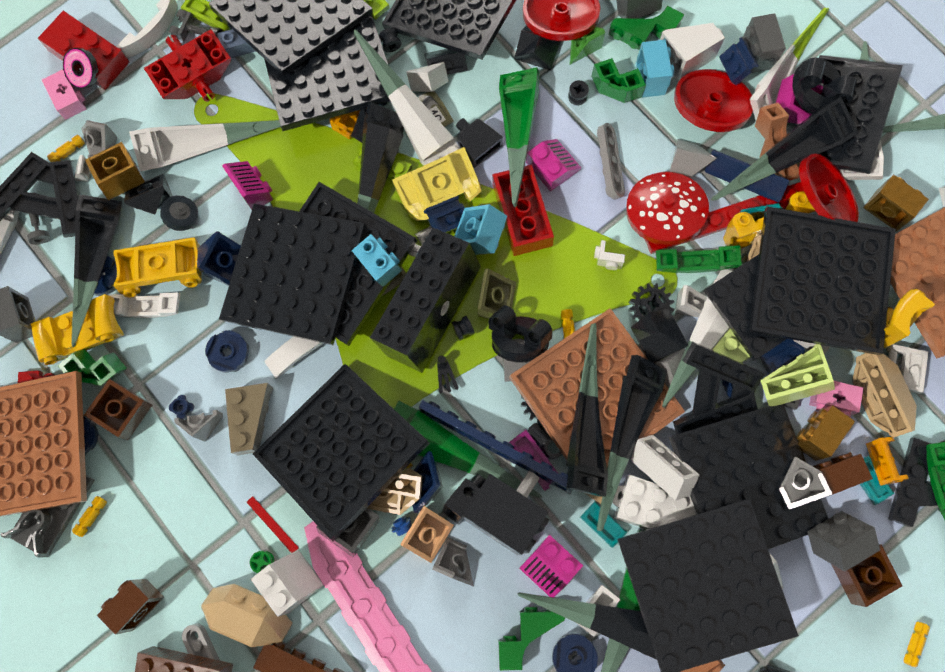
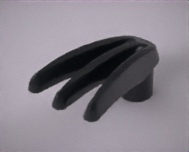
M443 355L439 356L437 362L439 392L441 394L443 392L442 375H444L447 391L451 392L448 373L455 389L458 390L459 387L448 360Z

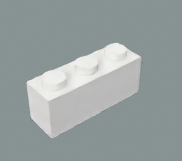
M654 435L637 440L630 460L675 501L690 496L699 474L687 463L682 462L673 451Z

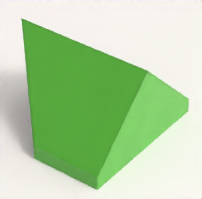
M595 27L587 35L571 40L570 65L602 48L605 37V30L603 28Z

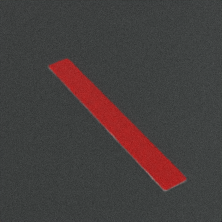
M252 496L247 501V504L291 553L298 550L299 547Z

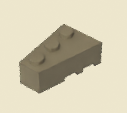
M269 383L225 389L231 453L235 455L251 454L260 447L265 427V417L269 409V399L273 391V387Z

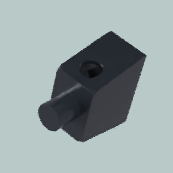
M462 118L456 124L460 131L457 135L458 145L460 148L465 147L473 168L477 167L503 146V137L480 119H476L469 124L465 118Z
M477 473L471 481L465 478L446 501L442 512L459 525L464 519L465 511L484 484L485 479ZM464 493L470 494L471 497L465 496Z

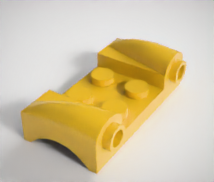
M805 192L793 194L786 210L803 213L815 212ZM741 212L736 214L729 222L723 237L726 246L740 245L741 249L752 245L754 238L762 235L764 217L754 221L750 213Z
M193 237L114 250L117 267L114 287L120 294L128 298L139 294L141 286L179 280L186 287H196L202 282V272L197 268L198 247H200V244Z
M909 290L898 301L895 309L888 307L886 327L884 329V349L908 337L911 325L924 311L935 305L921 290Z
M104 294L92 299L74 347L71 343L73 311L55 318L46 317L31 323L39 362L45 365H52L66 359L74 352L83 349L88 350L124 336L114 315V298Z

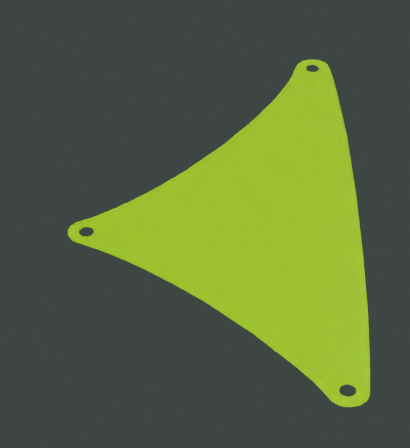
M206 94L210 101L205 102L200 97L194 107L195 118L201 125L279 120L276 110L220 94H215L213 99ZM214 104L218 107L216 115L209 116L206 114L205 110L208 105ZM311 123L287 131H282V128L279 127L226 145L240 162L248 161L252 167L256 166L262 174L260 180L262 183L266 181L272 189L270 195L273 200L270 203L273 207L300 211L318 182L323 183L355 203L358 202L361 168L354 165L353 160L358 156V150L362 143L353 137L348 139L330 127L317 123ZM402 153L396 154V159L411 164L412 168L410 171L423 166L418 159ZM387 178L374 214L418 240L415 234L431 225L428 219L416 221L410 217L402 204L392 180ZM480 184L482 191L471 201L466 199L463 193L458 195L460 204H463L465 208L490 204L500 211L493 188ZM546 211L554 235L552 247L513 256L507 232L504 228L495 253L476 255L481 268L451 322L460 321L466 315L475 334L472 336L467 335L463 340L459 341L450 322L423 373L388 357L370 339L400 285L381 296L350 346L337 338L336 342L343 365L346 364L393 409L398 401L412 407L439 389L437 367L439 356L443 355L446 357L455 378L497 356L492 348V330L489 329V318L478 317V305L485 269L492 270L516 282L512 304L516 317L523 316L537 320L543 319L551 325L552 331L563 327L561 311L565 309L572 310V320L575 323L604 313L609 308L613 310L631 305L628 303L629 300L635 299L632 293L634 291L638 292L637 288L639 286L645 289L647 283L652 288L654 285L651 282V278L655 274H660L665 279L664 284L658 287V289L666 287L664 293L671 292L672 294L677 287L676 273L657 271L656 259ZM453 230L447 234L455 236L456 230ZM418 240L416 244L421 246V243ZM601 240L606 241L604 252L625 255L621 269L608 270L604 266L597 265V258H594L596 246H600ZM408 255L401 265L406 273L415 259L411 255ZM649 293L642 295L640 299L648 298ZM516 334L512 339L524 340V336ZM448 373V374H447V375H448V380H449V382H450V381H451V377H450V375H449V373ZM442 375V386H443V385L446 384V383H445V379H444V375Z

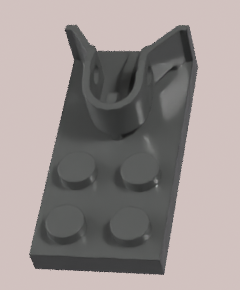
M86 475V490L88 492L95 480ZM81 502L22 513L14 528L6 533H1V537L10 538L32 550L38 558L48 557Z

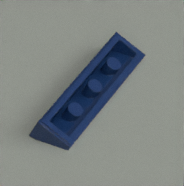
M713 150L711 154L716 159L706 166L705 173L730 183L751 164ZM772 174L743 188L775 202H780L790 180Z

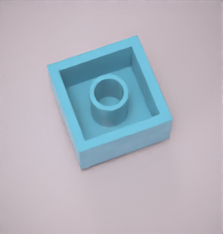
M666 39L641 43L636 60V68L639 69L646 84L642 98L665 95L667 88L670 87L671 78L674 77V66L670 65L671 50L670 47H667Z
M490 204L464 208L455 237L469 242L475 255L495 253L501 233L505 228L507 215Z

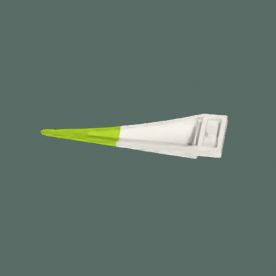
M823 8L757 84L755 93L750 98L755 120H757L761 107L776 103L781 81L792 75L804 49L829 8Z

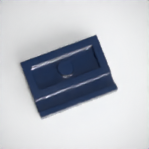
M742 37L739 38L740 41L737 44L734 43L719 56L731 82L735 85L747 77L754 67L757 68L759 66L746 40Z
M458 196L428 207L423 211L429 217L428 221L432 228L445 233L457 229L465 208L463 204H460Z
M786 339L762 355L760 359L770 375L783 365L786 366L794 361L800 354L806 353V350L794 340Z

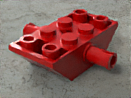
M212 29L184 45L180 43L176 35H170L174 42L168 36L166 43L172 52L144 67V70L164 100L188 99L199 92L205 102L210 101L206 94L213 99L215 94L209 86L222 78L231 62V58Z

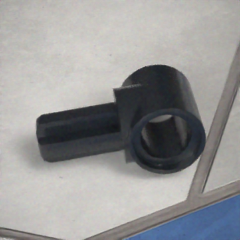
M538 423L532 424L528 432L541 444L539 448L544 452L545 456L549 459L560 457L562 454L560 450L557 454H552L548 450V445L554 443L549 434Z

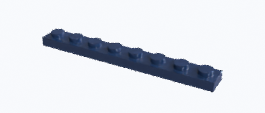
M422 400L418 408L427 417L524 470L536 474V476L568 494H571L573 491L566 488L568 474L564 472L559 474L553 471V467L548 463L541 462L540 464L533 460L534 457L525 451L520 453L514 450L515 447L509 442L503 441L501 443L495 439L496 436L488 431L483 433L477 430V426L470 421L464 423L458 419L459 416L451 411L446 413L440 410L441 407L435 402L429 401L427 403Z

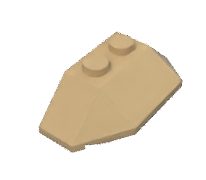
M865 353L856 357L852 383L854 386L863 387L861 403L870 422L889 433L893 438L915 431L917 405L898 365L884 354Z
M405 468L367 508L398 515L403 514L421 498L422 476L411 468Z
M236 584L213 588L201 605L211 630L250 647L282 643L293 623L287 615L277 617L262 595Z

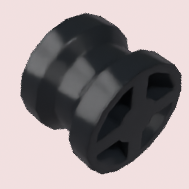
M395 28L384 29L379 34L385 52H394L402 45L401 40L397 37L398 32Z
M580 80L571 83L568 93V99L571 104L579 106L586 102L589 92L588 85Z
M466 315L460 321L451 322L459 341L463 340L467 335L472 336L475 334Z

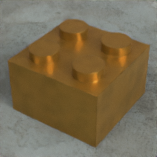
M122 142L85 159L98 187L108 200L145 182L133 158Z
M893 174L876 190L863 208L889 227L896 229L897 232L916 217L929 199L921 191L908 185L904 179Z
M833 405L825 409L821 408L818 412L814 411L807 420L809 424L806 429L802 428L797 434L798 445L801 447L802 452L815 461L831 457L855 421Z

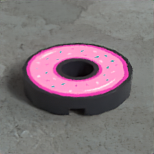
M80 47L72 48L65 53L63 58V71L71 85L83 89L92 87L96 83L97 78L95 77L96 73H98V65L91 52ZM79 64L82 66V73L79 69Z

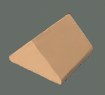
M423 506L400 545L432 563L454 525Z

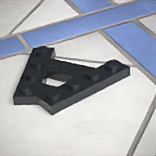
M31 152L0 185V221L10 210L59 219L63 237L75 236L78 195L71 160L48 162ZM37 180L52 183L56 198L27 191Z
M692 341L682 361L699 369L692 414L673 421L676 435L758 410L754 393L765 374ZM721 378L732 383L733 388L731 398L716 404Z
M915 437L910 438L900 474H907L909 479L897 484L888 520L907 527H913L919 506H938L932 486H924L928 473L927 445L931 443Z

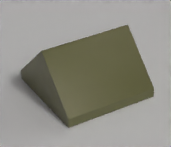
M485 269L478 305V317L490 318L503 305L512 308L516 282L492 270Z

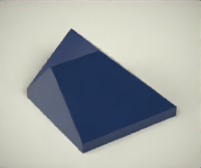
M216 231L198 247L197 268L205 276L229 286L241 245Z
M430 451L425 454L414 469L415 472L422 476L421 498L412 505L414 513H419L423 506H427L443 488L437 464Z

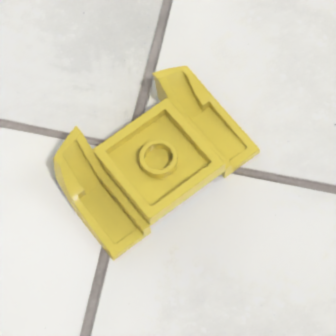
M465 147L392 179L402 204L410 217L416 221L429 219L427 214L423 212L428 207L462 193L466 199L471 201L482 191Z

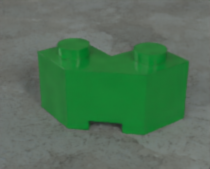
M613 58L596 63L593 66L591 77L598 93L622 103L642 97L646 84L639 69L619 74Z
M86 349L72 353L58 365L63 373L81 372L83 383L99 386L106 384L109 379L114 380L127 369L114 352L104 355L95 361Z

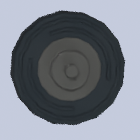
M176 195L169 197L163 202L160 216L168 228L175 231H185L195 225L198 219V209L191 199Z

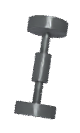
M29 213L31 225L35 228V231L27 235L29 243L40 245L49 242V232L39 230L40 221L38 215Z

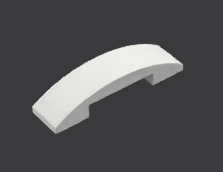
M160 0L156 4L159 12L136 36L129 33L117 45L127 58L145 51L163 36L175 17L178 6L175 0Z
M160 293L159 296H135L132 298L124 297L123 294L109 295L115 300V317L156 318L178 314L180 293Z
M292 337L264 362L277 379L293 368L294 363L323 343Z

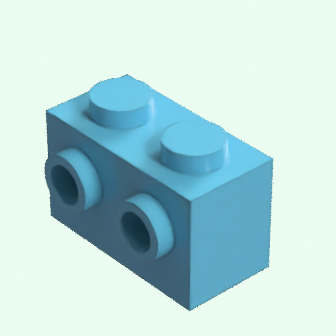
M370 234L352 252L381 286H385L402 271L398 266L400 260L393 252L389 254L385 250L388 246L380 237L376 239Z

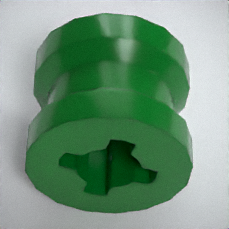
M268 551L255 552L250 558V568L254 572L259 573L266 566L275 562V558Z

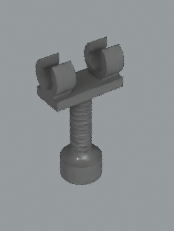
M179 9L176 16L179 17L178 20L182 22L180 28L172 25L168 32L171 35H176L178 39L185 41L189 32L202 35L209 31V29L193 25L195 19L191 12ZM211 27L212 31L218 38L217 33H221L222 30L216 27Z

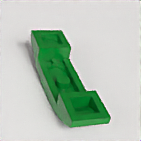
M740 245L720 246L718 250L677 252V249L656 250L657 271L701 273L727 270L742 265Z
M945 442L927 445V465L932 490L945 520Z

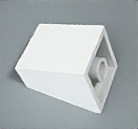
M714 23L667 29L662 32L660 40L666 39L667 47H670V65L674 66L675 79L679 82L684 75L698 70L716 58L725 37L723 32Z
M299 550L269 564L251 578V581L277 617L289 614L324 586Z

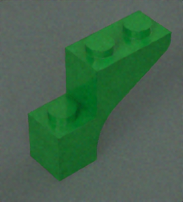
M667 6L659 16L651 19L615 18L610 25L609 35L615 40L628 44L633 49L640 50L641 43L648 42L652 34L660 39L663 31L679 28L684 14Z
M534 606L524 607V611H519L521 639H516V635H504L503 640H498L499 670H523V655L529 643L562 623L565 617L548 609L538 611V607Z

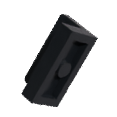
M449 49L424 54L427 66L444 62L447 75L468 70L465 54Z

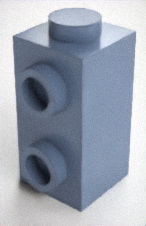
M233 29L217 33L220 43L230 58L256 52Z

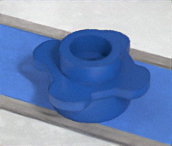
M402 516L393 522L394 526L391 527L392 533L396 532L397 536H401L408 532L412 526L410 523L411 518Z

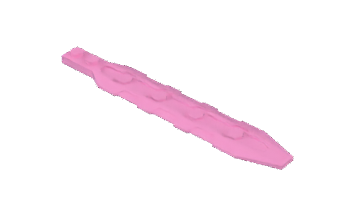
M314 521L304 527L313 569L325 588L329 589L342 610V616L347 624L352 626L365 647V653L371 663L376 665L379 672H432L410 641L411 638L403 625L399 624L388 607L383 593L379 587L375 586L364 569L363 562L356 553L354 557L350 556L319 534Z

